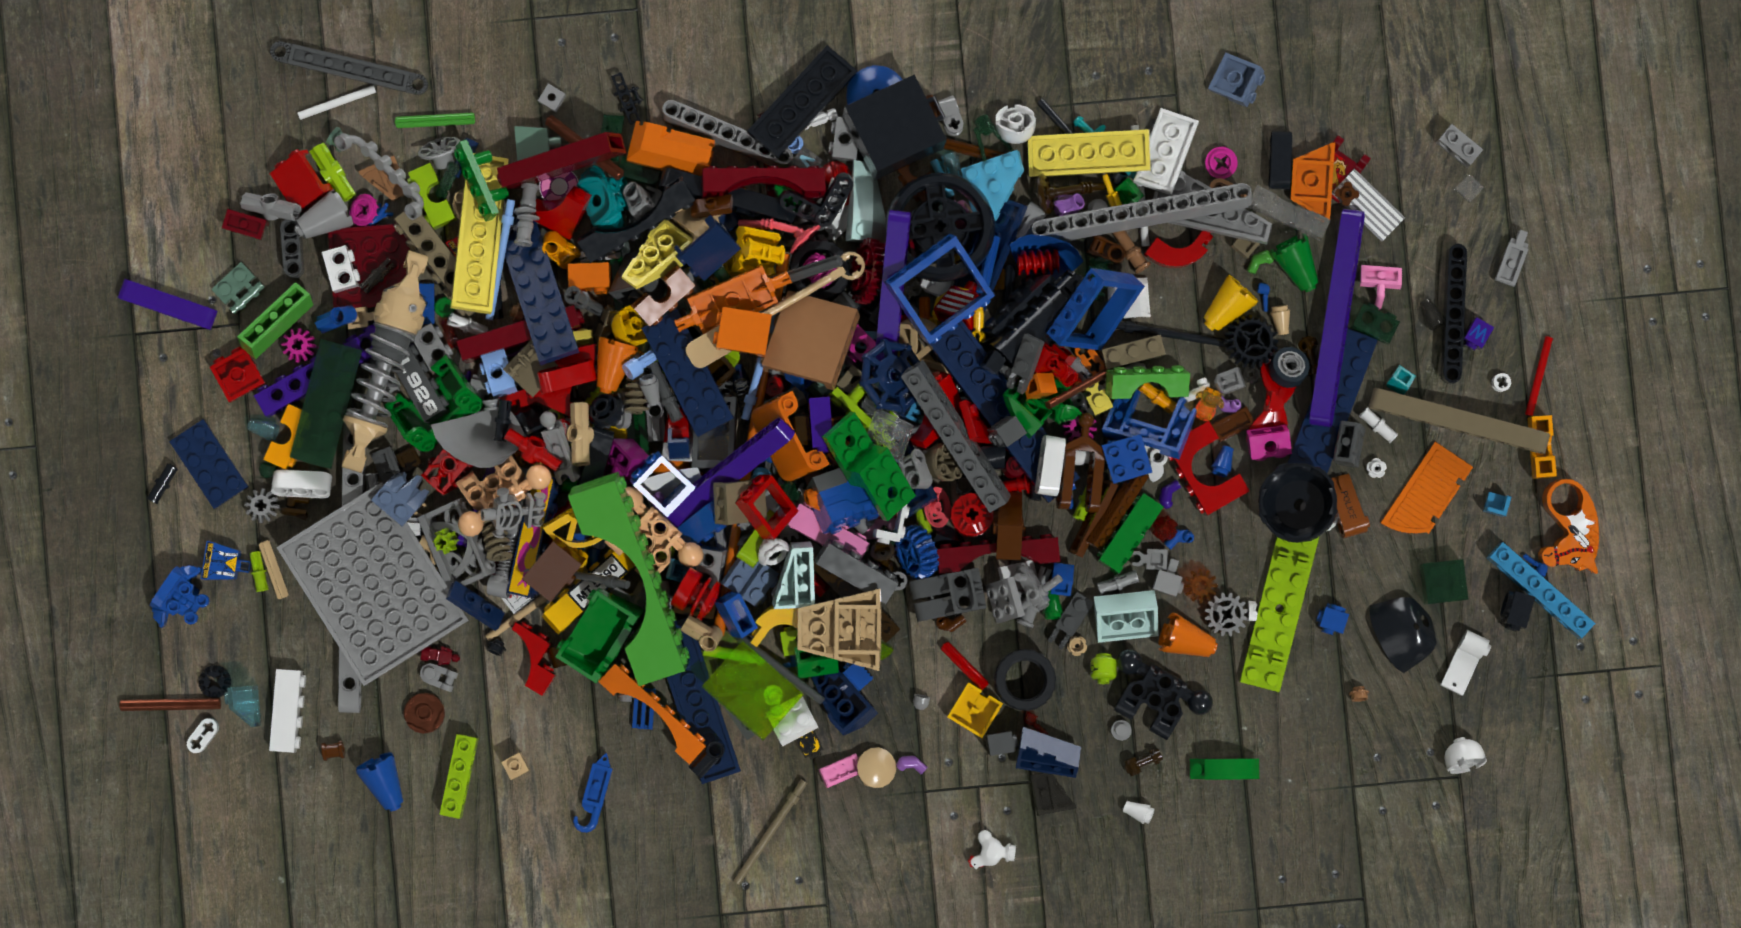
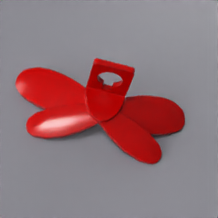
M1269 359L1268 364H1263L1260 368L1262 381L1267 391L1263 412L1254 420L1249 430L1285 424L1288 427L1284 404L1290 399L1296 387L1285 388L1273 381L1269 374L1271 359Z

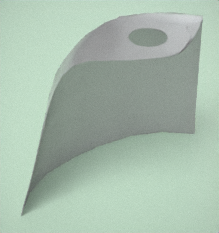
M498 409L481 411L469 416L431 424L435 438L444 450L462 462L475 467L491 468L500 465L519 449L509 441L496 442L493 440L497 423L495 422V417L498 415ZM510 411L511 424H509L508 430L512 428L524 436L518 420Z

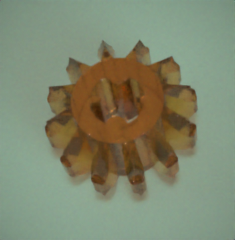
M1198 569V576L1194 571H1191L1190 574L1193 579L1185 577V580L1190 582V584H1185L1183 587L1190 588V591L1186 592L1185 595L1189 596L1193 593L1194 595L1191 598L1193 602L1197 596H1199V603H1203V596L1207 601H1210L1211 598L1208 593L1216 595V592L1211 590V587H1218L1216 583L1211 584V581L1215 580L1216 577L1207 578L1210 574L1209 570L1205 572L1204 576H1202V569ZM1203 581L1205 583L1203 586L1206 585L1205 590L1201 589L1198 591L1196 589L1198 586L1195 587L1196 582Z

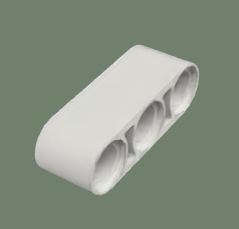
M1049 435L1043 436L1035 483L1036 494L1058 495L1066 446L1065 438Z
M276 470L273 473L271 492L276 496L328 498L330 496L332 475L319 471Z

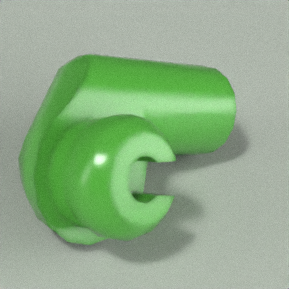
M1265 250L1254 254L1246 271L1255 275L1260 264H1271L1274 258L1270 251Z

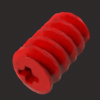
M1040 249L1037 250L1036 255L1033 250H1029L1028 255L1025 250H1021L1020 255L1017 253L1018 275H1021L1022 270H1025L1026 275H1029L1031 269L1034 275H1037L1039 269H1041L1043 275H1045L1047 269H1049L1051 275H1053L1055 269L1059 273L1058 250L1054 249L1052 255L1049 249L1045 250L1044 255Z

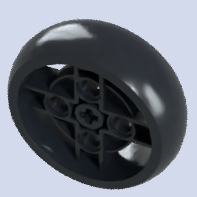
M950 173L926 174L911 180L903 186L895 195L888 208L885 220V234L887 235L889 211H903L910 199L925 190L926 201L915 209L911 217L909 242H914L922 252H925L948 234L956 236L964 247L970 234L980 233L978 244L969 256L976 268H978L988 256L995 236L994 214L981 190L967 179ZM945 188L964 195L974 205L977 212L967 213L959 203L946 198ZM940 203L943 206V210L935 212L932 209V204ZM957 220H963L966 224V227L964 229H958L955 226V222ZM938 223H942V226L945 225L946 227L943 228L942 232H939L938 229H935ZM921 225L925 228L926 232L918 235L914 228ZM952 248L935 261L936 267L928 266L915 276L933 282H948L963 278L970 274L963 261L955 264L954 254L957 252ZM907 252L906 265L915 259L909 252Z

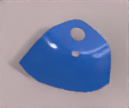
M1030 234L1019 237L1010 244L1016 263L1017 253L1020 255L1021 250H1025L1027 255L1029 250H1033L1036 255L1038 249L1042 252L1049 249L1052 255L1053 250L1057 249L1059 252V273L1057 269L1054 270L1052 276L1055 280L1066 270L1074 271L1084 262L1078 250L1070 243L1053 237ZM1032 269L1030 270L1029 275H1034Z

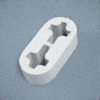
M211 718L204 719L187 741L189 751L193 753L204 751L219 730L218 722ZM212 722L213 732L208 731L204 735L203 733L206 730L205 723L210 724ZM203 737L199 743L201 748L197 747L194 749L192 741Z

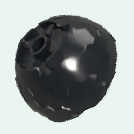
M1307 463L1282 464L1265 479L1259 489L1258 512L1261 521L1276 537L1288 542H1308L1318 538L1331 527L1338 514L1334 482L1318 466L1315 467ZM1299 499L1304 500L1306 503V507L1302 511L1294 508V503Z

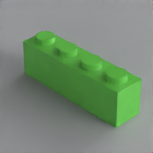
M295 282L237 336L241 348L256 360L313 306L310 294Z

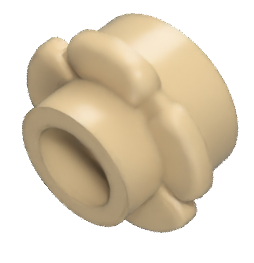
M1081 636L1071 637L1067 644L1068 651L1072 652L1074 656H1080L1081 653H1085L1087 650L1086 640Z

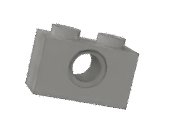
M837 117L836 122H832L831 134H835L834 142L829 144V154H832V159L853 162V160H857L858 147L843 117ZM846 134L850 137V141L847 144H842L839 141V137Z

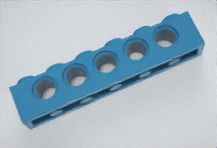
M1504 542L1499 543L1486 557L1527 595L1534 596L1535 602L1577 639H1582L1596 624Z

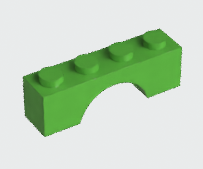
M1173 365L1171 368L1153 366L1152 369H1145L1141 366H1135L1133 369L1114 367V370L1106 371L1105 394L1111 399H1131L1139 386L1155 382L1160 384L1161 389L1168 397H1189L1190 373L1183 366Z

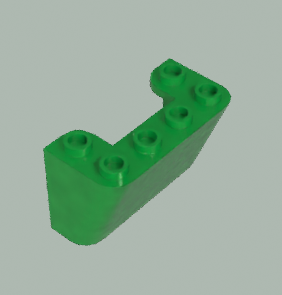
M445 355L430 367L432 371L439 375L435 379L439 384L438 391L440 395L443 394L449 402L447 407L450 410L449 413L431 424L469 416L480 411L483 406V400L451 358ZM447 363L448 366L446 368L439 369L443 364ZM398 393L395 396L397 401L386 403L384 405L385 409L391 412V419L407 442L422 452L432 450L439 442L435 438L431 424L423 421L412 399L409 401ZM402 402L400 406L393 408L395 403Z

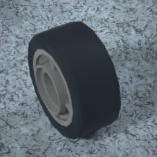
M1284 347L1278 350L1269 364L1271 378L1278 385L1285 388H1293L1300 385L1310 369L1309 360L1306 355L1294 347Z

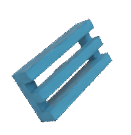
M917 401L911 406L906 418L918 423L919 419L916 416L917 414L922 415L923 412L920 411L921 407Z

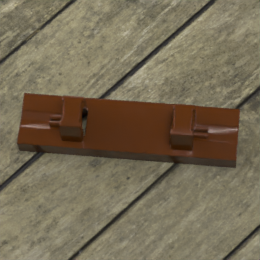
M1104 479L1098 513H1087L1085 521H1083L1068 552L1083 558L1089 546V543L1086 541L1111 504V499L1118 484H1113L1112 481Z

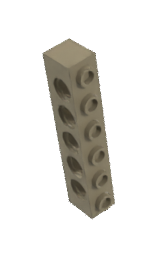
M404 211L394 219L395 225L393 227L399 235L403 234L407 238L406 244L411 251L416 250L417 253L428 256L426 267L428 266L432 271L431 277L437 284H442L445 288L443 293L451 300L453 284L447 282L446 276L454 274L455 257L423 215L415 220H411ZM412 225L418 226L420 233L412 235L409 232V227ZM425 241L430 242L432 250L424 251L421 244ZM442 258L445 262L444 267H436L434 259ZM456 309L462 317L465 315L469 318L475 313Z

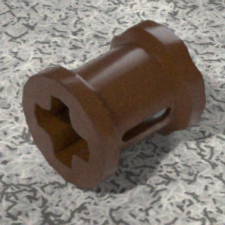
M342 740L333 744H321L324 761L334 757L345 758Z

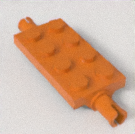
M762 265L687 297L692 309L690 311L691 314L674 320L676 327L681 332L696 325L705 334L720 325L716 324L718 311L722 312L723 307L753 312L762 311L779 303L774 292L780 287L791 284V278L788 272L785 271L770 279V277H767Z

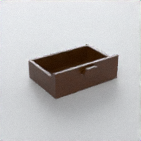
M556 537L524 575L522 580L551 602L565 584L570 585L576 578L575 572L586 558L577 554Z

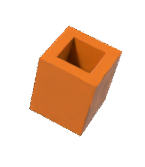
M1053 373L1034 374L1025 391L1026 398L1044 399L1058 393Z

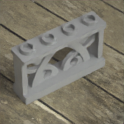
M465 497L417 517L441 577L449 590L454 581L467 586L496 573L495 562L486 558L487 552L485 551L481 532L474 537L463 535L458 527L457 514L453 516L452 522H450V513L453 509H457L459 516L465 512L472 511V506ZM444 513L445 521L437 522L435 516ZM448 528L449 532L456 531V533L467 539V548L464 557L456 552L443 554V550L436 551V547L432 542L436 537L435 532ZM453 557H455L458 560L456 561V564L453 561ZM476 559L481 567L479 573L472 571L469 567V564L472 567H478L475 564ZM466 571L471 577L462 581L460 576Z

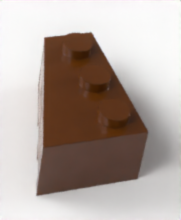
M1009 492L1011 497L1008 502L993 512V534H996V559L1021 560L1023 531L1022 492Z

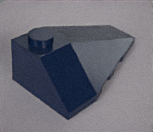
M840 671L835 674L812 677L818 693L825 698L822 704L826 709L830 722L843 736L864 727L878 714Z

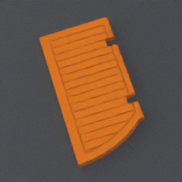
M1434 442L1381 521V524L1403 533L1426 532L1429 534L1435 526V523L1431 521L1432 517L1435 516L1437 519L1441 517L1461 487L1456 481L1458 478L1465 481L1473 467L1437 442Z

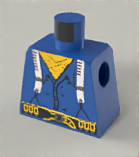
M207 541L201 579L236 580L238 572H250L251 561L241 560V551Z

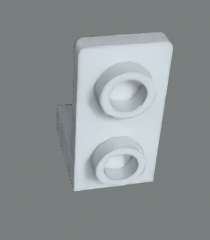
M906 504L898 512L894 533L874 529L872 537L878 538L877 542L889 544L890 541L900 542V538L903 539L905 535L903 523L904 518H908L909 506Z

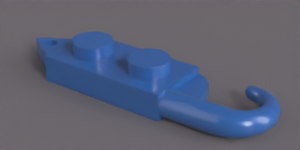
M607 753L596 763L592 764L582 800L584 810L592 814L589 824L581 826L578 823V817L574 816V826L580 832H591L598 824L613 770Z

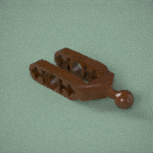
M1083 413L1078 419V423L1081 426V436L1066 443L1060 489L1056 496V507L1065 510L1070 508L1076 451L1091 452L1088 466L1085 511L1098 513L1104 472V451L1100 445L1089 437V428L1094 423V417L1090 413Z

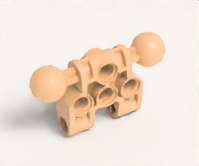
M511 455L504 463L494 466L496 469L495 473L488 475L483 481H480L473 471L457 481L456 484L473 509L479 511H468L459 517L458 527L460 532L465 536L474 537L483 530L485 521L481 520V509L493 508L494 498L499 497L497 495L499 488L509 489L508 495H514L519 502L522 499H526L525 493L531 489L542 490L550 484L552 479L550 470L544 465L536 464L527 470L526 479L524 480L525 474Z
M629 486L625 488L627 496L631 495L633 499V512L635 511L641 517V526L639 527L641 534L645 533L646 537L652 541V545L646 547L648 553L652 552L655 564L653 566L655 571L661 573L670 563L671 546L678 551V559L682 565L691 568L698 566L704 556L700 545L694 542L686 543L680 537L682 533L653 506L648 508L643 503V495L636 487ZM663 523L666 526V530L658 531L655 524ZM606 540L604 541L619 556L623 553L614 544ZM663 551L667 554V558L660 560L656 553ZM636 567L634 570L640 575V573H639V571H638V569H637V567Z

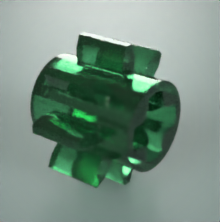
M785 481L783 485L779 483L790 500L797 504L801 491H798L799 486L791 481Z

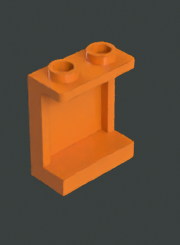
M723 307L722 312L718 311L716 324H720L719 332H715L713 344H717L716 350L724 349L765 357L772 314Z

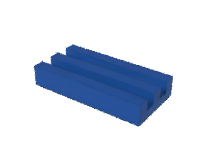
M643 688L647 692L653 691L656 693V689ZM634 698L632 728L653 730L654 710L650 707L649 725H645L646 704L642 702L641 724H637L639 700Z

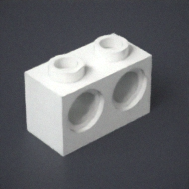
M345 245L322 252L334 293L359 287L357 281H360L358 269H354L352 264L355 261L352 249L349 250ZM338 254H343L345 257L344 262L341 264L335 263V257ZM348 273L350 275L349 282L342 284L340 282L341 275Z

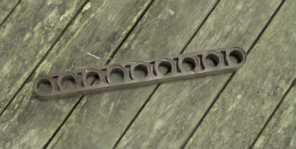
M1373 388L1368 408L1540 454H1545L1550 434L1544 431L1379 388Z

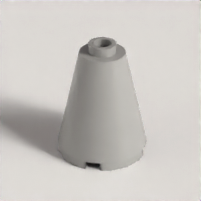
M332 189L295 221L296 226H294V229L299 237L303 236L304 239L350 227L353 225V220L351 216L347 217V206L340 195Z

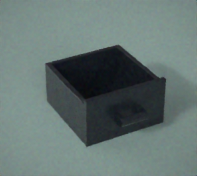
M915 74L846 105L842 117L874 181L944 149L947 138L939 121L944 120L946 116L935 96L926 98ZM930 103H934L940 116H935Z

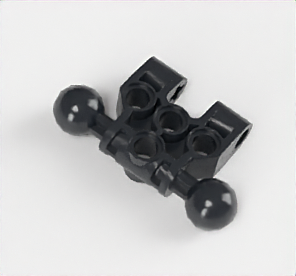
M1125 649L1118 655L1116 660L1117 667L1122 673L1127 675L1138 673L1143 678L1128 682L1113 709L1117 713L1132 720L1141 704L1146 703L1151 709L1158 710L1149 731L1167 741L1183 715L1179 702L1180 698L1187 702L1188 708L1193 714L1205 715L1212 709L1213 698L1210 693L1202 689L1192 691L1187 688L1188 683L1152 663L1148 666L1142 662V657L1136 650ZM1162 677H1169L1170 685L1163 688L1160 686L1159 681ZM1135 684L1142 686V692L1139 695L1132 694L1131 689ZM1153 694H1157L1160 697V702L1157 705H1151L1149 702V698ZM1174 704L1178 707L1175 715L1167 713L1169 705Z

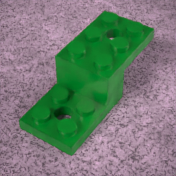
M850 411L822 436L849 484L865 489L884 521H889L916 496L887 447L873 444L855 412ZM850 436L851 442L846 446V437ZM892 487L893 493L888 497V489Z

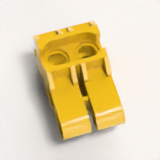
M739 226L735 232L738 238L736 242L741 249L720 267L716 274L715 283L719 284L760 265L763 266L767 277L776 275L774 265L777 263L781 267L785 257L784 245L777 246L781 239L780 234Z

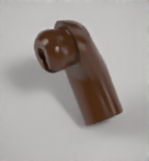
M959 614L954 619L946 617L936 619L937 627L948 632L955 631L967 622L962 614Z

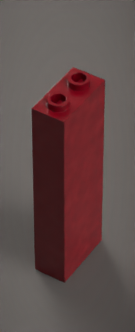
M604 132L498 167V182L502 185V188L520 189L523 183L535 184L626 154L622 135Z
M574 305L566 307L572 331L582 329L581 323L585 322L582 311ZM526 320L458 340L457 345L462 361L468 364L481 360V356L502 349H505V352L526 346L532 339Z

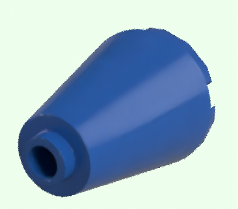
M392 752L379 755L380 758H371L356 768V773L385 810L392 812L401 807L403 796L395 758Z

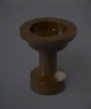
M878 542L874 544L870 554L874 560L878 561V568L883 571L886 569L891 572L893 571L894 567L890 559L895 553L894 546L891 543Z

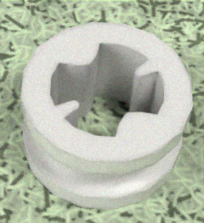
M1505 373L1497 374L1492 378L1491 386L1495 391H1506L1511 386V379ZM1504 378L1505 387H1499L1497 379Z

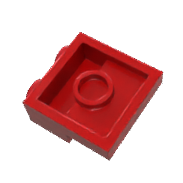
M241 346L232 350V355L226 358L224 356L217 358L213 361L214 365L210 366L229 403L265 384L253 357L243 350Z

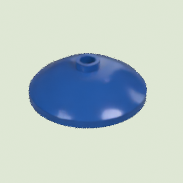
M874 65L863 68L857 72L848 84L846 92L847 104L849 105L871 95L875 90L879 91L901 81L902 78L888 67Z

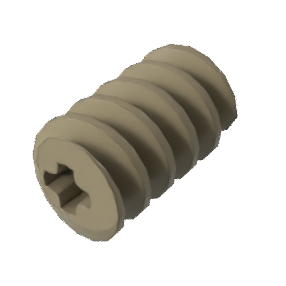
M644 372L633 380L628 377L626 378L631 383L626 384V389L630 391L625 392V397L629 398L624 401V404L628 406L623 409L625 413L643 414V411L649 410L648 407L644 406V403L648 402L639 386V378L648 373Z
M492 520L485 521L482 536L484 537L483 542L487 552L486 558L496 562L512 558V553L508 552L511 550V546L506 545L510 542L509 538L506 537L508 531L504 530V538H497L493 536V531L496 529Z

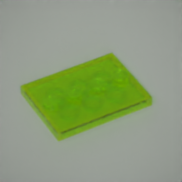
M744 641L735 648L702 685L703 689L762 741L804 695Z

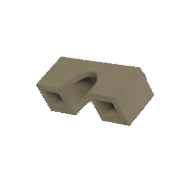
M1161 335L1100 351L1106 370L1166 355Z

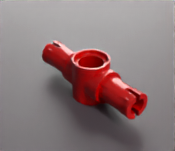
M1053 357L1051 358L1052 363L1048 361L1047 367L1065 387L1072 388L1082 382L1078 377V373L1064 360L1059 361L1058 358Z
M512 428L508 430L504 437L505 440L519 448L521 457L529 463L541 462L556 472L563 462L548 452V449L545 448V442L539 437H524Z

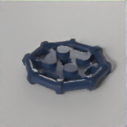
M886 338L881 339L879 344L861 357L863 363L861 382L859 384L864 388L877 410L885 409L904 414L917 401L901 377L904 371L911 367L907 357L912 365L919 362L909 343L902 344L888 341ZM892 350L900 351V356L892 354ZM883 351L885 357L879 361L875 357ZM872 365L874 366V370L872 371L873 378L869 379L870 366ZM895 372L897 374L895 377L896 381L892 380L891 373ZM871 384H876L881 392L880 396H878ZM909 391L911 396L905 400L903 395ZM888 397L896 398V403L887 402L886 400Z

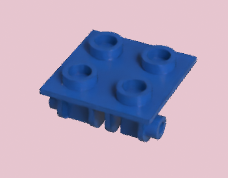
M1141 434L1115 441V439L1110 440L1108 444L1102 445L1113 484L1152 473Z

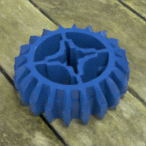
M910 525L905 527L904 538H900V542H895L896 556L899 558V563L902 564V569L906 570L907 575H911L913 579L928 578L938 570L937 566L939 565L937 560L939 558L937 554L938 549L934 545L935 542L932 541L931 535H928L927 530H923L922 526Z

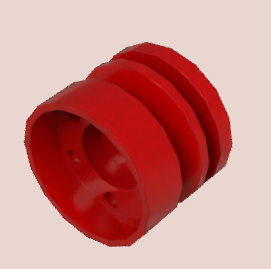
M968 493L955 501L951 509L950 520L958 533L966 537H976L983 534L990 527L994 511L989 513L977 493ZM970 509L978 513L975 516V520H971V517L966 516Z
M690 567L679 585L671 605L682 611L688 604L692 605L689 615L693 616L696 610L699 609L700 612L697 619L702 621L713 608L719 596L721 583L716 581L713 588H709L712 578L709 577L702 584L700 581L703 573Z

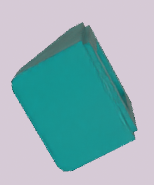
M1399 365L1386 386L1394 392L1404 395L1416 375Z

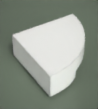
M1248 601L1249 611L1247 612V617L1249 619L1247 621L1257 620L1256 601Z

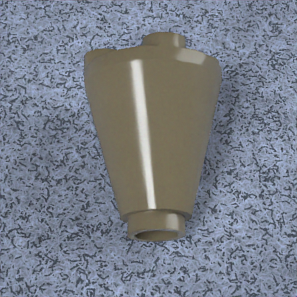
M943 441L921 450L925 456L932 478L941 481H954L961 478L962 470Z

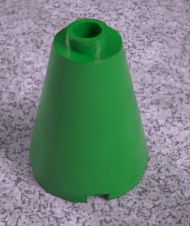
M1301 234L1303 238L1292 237L1278 244L1276 251L1271 249L1270 253L1300 291L1310 292L1316 288L1318 278L1307 234Z

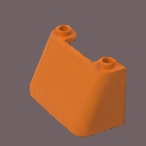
M793 391L784 393L752 411L751 420L757 432H760L779 417L793 429L787 417L796 412L798 408V401ZM796 433L787 444L770 456L779 476L784 481L789 482L829 465L823 452L812 450L806 453Z

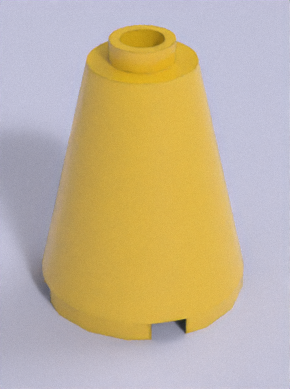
M1228 275L1203 317L1206 320L1204 324L1211 331L1214 329L1219 331L1254 307L1259 301L1238 280Z

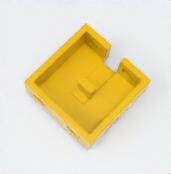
M968 682L947 718L983 738L1003 703L990 695L987 698L980 694L982 690Z

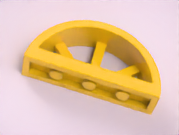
M572 508L541 526L553 540L557 537L572 548L589 547L603 540L594 536L583 540H573L577 520ZM570 522L566 539L553 533V531Z

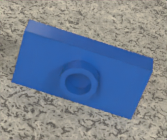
M419 284V291L427 302L423 312L425 318L423 325L430 323L435 325V284Z

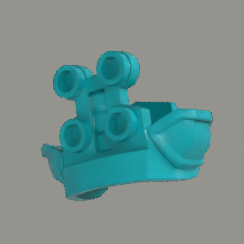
M597 165L586 169L581 174L576 185L592 195L586 208L593 227L610 229L623 227L624 220L621 212L624 209L629 210L623 196V190L628 182L624 177L619 180L605 177L603 170Z

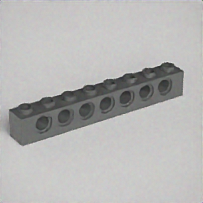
M924 360L907 368L901 375L902 379L989 513L1005 505L1011 497L1009 491L977 442L969 439L965 423Z

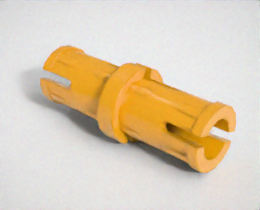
M1145 383L1138 387V391L1146 395L1153 404L1159 405L1169 414L1176 408L1177 403L1167 397L1162 389L1155 388L1151 383Z

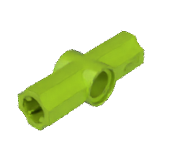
M324 142L313 147L309 152L320 168V173L326 183H330L334 192H337L344 202L352 199L356 193L345 177L346 174L337 160L335 161Z

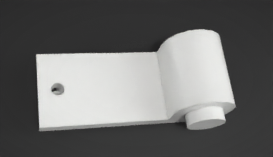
M1466 630L1441 682V686L1463 696L1479 659L1483 655L1487 656L1491 649V645H1489L1490 640Z

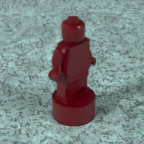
M429 645L421 650L420 660H436L439 662L438 665H448L451 660L453 662L460 661V657L458 654L452 655V650L441 645V649L432 648Z

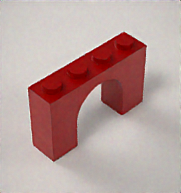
M1210 421L1190 431L1180 459L1167 456L1170 461L1174 460L1177 466L1175 468L1177 475L1180 479H1185L1187 483L1185 488L1190 496L1194 495L1197 500L1195 505L1200 514L1204 513L1205 516L1250 491L1240 474L1218 486H1206L1200 483L1193 475L1192 460L1194 455L1203 447L1219 439Z

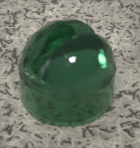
M261 462L259 473L264 478H270L273 476L274 471H276L277 466Z

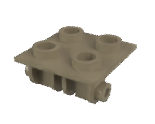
M530 340L503 370L534 397L540 390L537 372L559 365L554 361L540 365L533 342Z

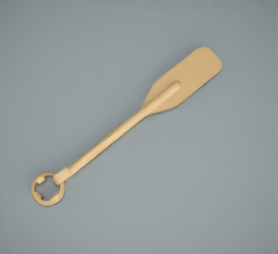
M855 252L844 253L840 256L843 261L850 259V256L857 257L855 261L858 265H861L860 272L856 270L852 273V276H848L845 274L846 271L843 267H837L836 270L762 313L772 314L773 316L841 276L847 280L859 278L865 270L863 258ZM720 325L687 345L686 354L695 367L704 368L732 352L724 349L716 350L717 344H713L714 333L719 332Z

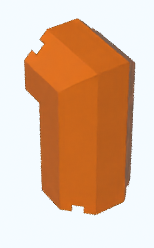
M636 121L626 159L627 162L661 171L663 168H673L701 176L703 168L711 166L714 154L712 148L715 147V140L673 129L669 133L666 131L667 127L650 122H643V125H641L640 121Z

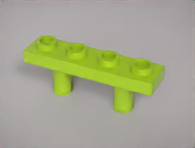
M860 384L848 395L843 393L838 387H835L829 393L832 397L830 399L831 402L838 408L841 406L846 410L845 415L850 411L855 412L868 435L871 434L876 439L875 443L878 446L887 447L889 450L892 449L896 442L887 434V431L898 420V417L892 411H889L878 423H875L857 405L866 394V391Z

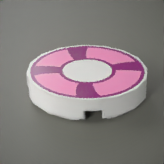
M571 171L541 181L539 183V190L544 200L563 198L570 192L573 186L577 185L578 178Z

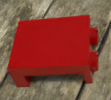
M307 149L292 151L286 161L283 160L274 166L275 169L269 173L288 202L301 205V213L309 210L333 189L330 183L322 184L305 157L309 154Z

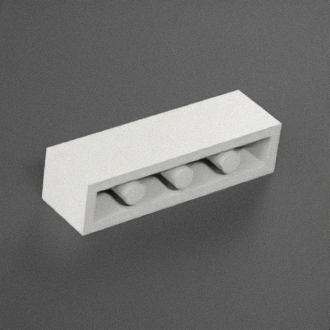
M276 669L269 751L295 753L297 749H300L301 737L298 736V730L302 728L303 724L300 708L304 707L305 697L301 695L302 687L305 688L306 675H303V671Z

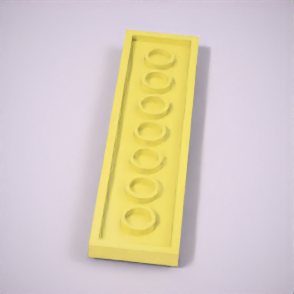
M492 156L491 162L479 165L490 191L502 187L497 179V168L507 165L509 159ZM466 179L464 181L450 308L491 314L504 199L495 202L499 211L495 218L485 222L484 217L479 213L476 199L471 195L470 186Z

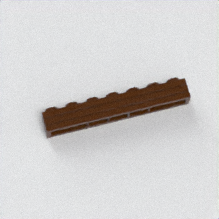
M1148 475L1125 480L1086 542L1102 551L1149 478Z

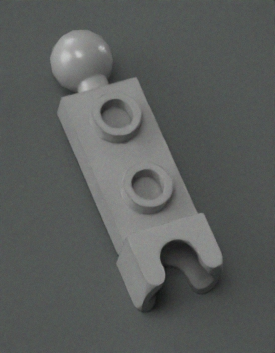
M546 411L540 417V423L547 428L541 432L548 452L563 461L556 472L554 471L556 481L561 485L569 476L570 480L575 482L581 476L579 466H573L572 452L563 427H555V415L552 412Z

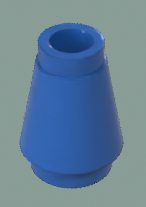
M1222 446L1211 466L1213 474L1227 477L1228 473H1231L1233 448Z

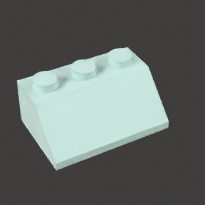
M1155 590L1094 596L1098 643L1159 636L1158 606Z

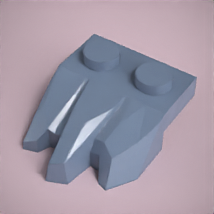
M405 471L394 474L371 499L375 505L401 527L421 507L430 492L426 489L422 491L418 489L423 478L422 476L416 475L410 481H407Z

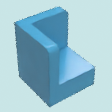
M1488 492L1483 512L1505 517L1508 512L1511 496Z

